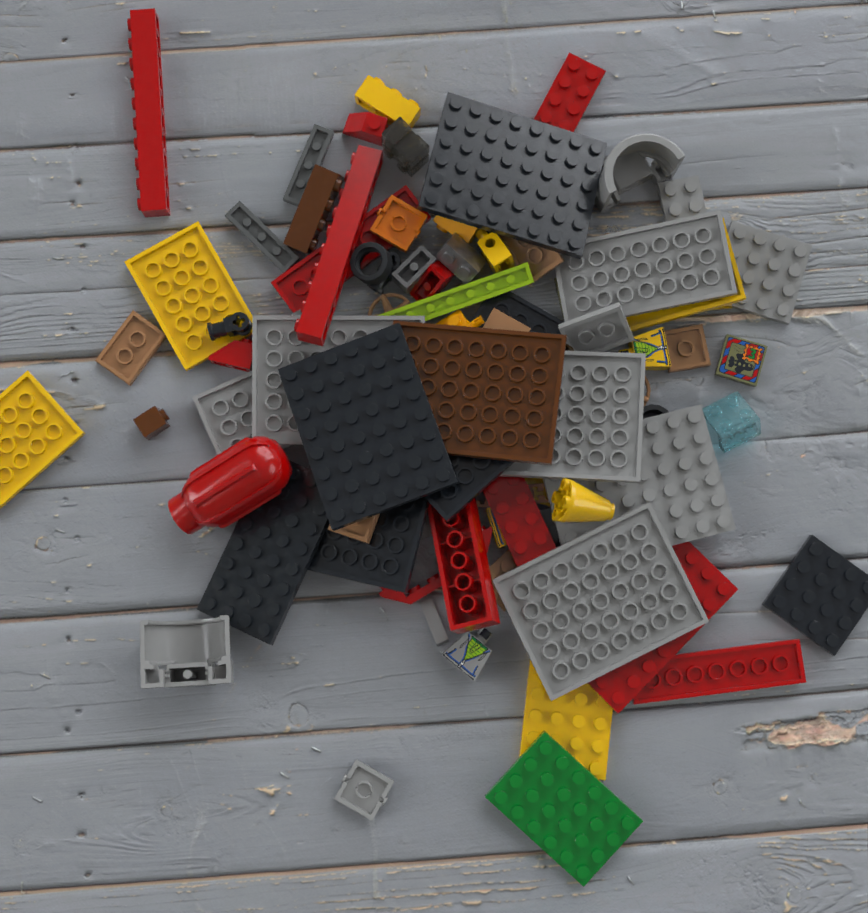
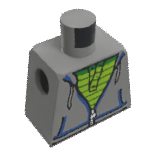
M481 628L476 636L466 632L442 653V656L475 682L492 652L485 644L493 634L486 628Z

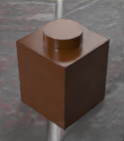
M156 406L133 419L142 435L148 440L170 427L167 422L170 419L163 408L160 410Z

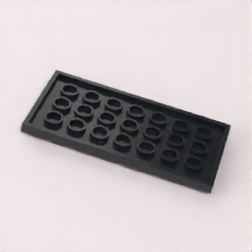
M289 461L292 466V475L281 493L238 520L197 607V610L213 618L220 617V615H228L230 617V626L269 645H273L329 524L312 470L292 461Z

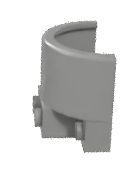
M649 133L630 136L617 144L611 153L604 158L594 202L600 214L619 205L621 201L620 194L650 179L654 186H656L657 183L672 178L685 158L682 150L671 140ZM646 157L654 159L650 163L651 166H649Z
M220 615V617L186 621L141 620V688H178L234 683L233 661L231 660L230 617L228 615ZM158 666H167V670L160 669Z

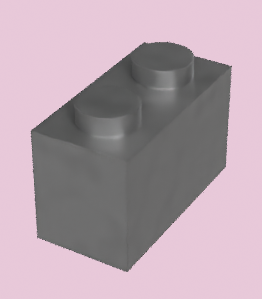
M456 232L435 256L465 284L469 283L479 273L487 261Z
M421 244L392 273V281L408 294L427 268L436 262L437 259Z

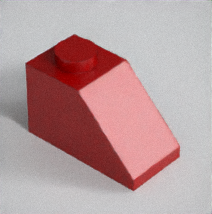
M370 112L349 113L343 134L382 146L388 130V118Z
M437 260L427 268L409 294L417 301L438 294L449 284L455 274Z
M244 338L241 341L234 340L209 355L208 360L211 364L250 372L252 371V340Z

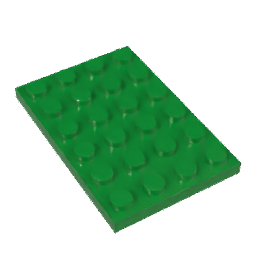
M545 730L485 794L487 800L583 887L643 822L642 818Z

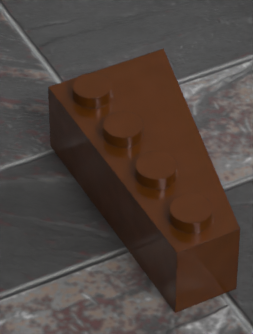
M317 164L314 165L283 244L306 254H311V251L316 250L319 242L317 238L326 226V219L334 206L335 199L344 182V177Z

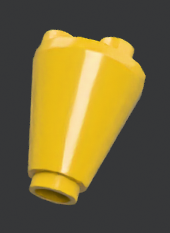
M563 478L558 491L555 490L552 494L551 502L554 503L553 521L594 522L611 520L614 516V503L572 479Z

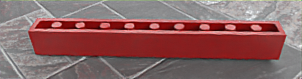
M155 8L130 10V18L127 19L128 30L131 31V38H128L130 51H132V58H129V63L134 78L130 79L131 88L135 94V97L132 98V108L136 112V117L133 118V128L137 130V137L134 138L135 150H138V158H135L136 170H139V178H136V187L140 191V198H137V206L145 218L170 216L159 17Z
M358 145L357 151L352 153L350 161L352 166L350 170L346 171L344 188H341L339 191L338 207L335 206L333 209L332 225L329 224L327 227L326 243L321 245V258L319 262L315 263L313 270L315 276L313 281H309L307 300H303L301 304V317L295 322L294 331L299 341L319 346L324 345L350 266L351 255L356 248L384 162L382 150Z

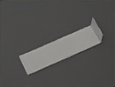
M430 597L419 602L437 646L449 642L432 598Z

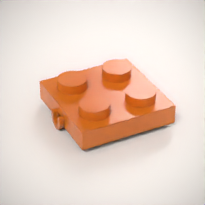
M391 194L383 209H379L378 217L370 228V232L407 253L415 238L417 239L419 233H421L420 230L426 222L428 215Z

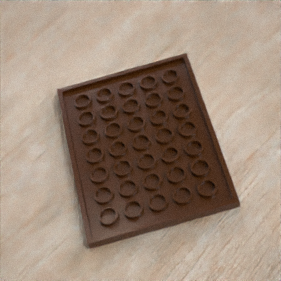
M393 321V325L400 323L448 455L552 466L567 335Z

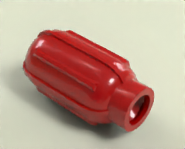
M265 436L246 437L190 473L182 488V492L168 501L170 514L177 526L187 534L192 535L205 526L226 528L278 496L292 475V466L286 453L276 440Z

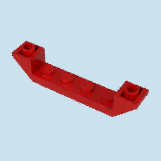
M482 526L487 553L493 529L491 526L487 529L485 526ZM438 573L427 579V585L421 588L418 584L408 590L410 595L407 597L403 592L381 588L382 591L379 592V595L383 598L411 605L441 587V579Z

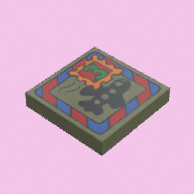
M729 334L725 335L714 375L756 387L768 346Z

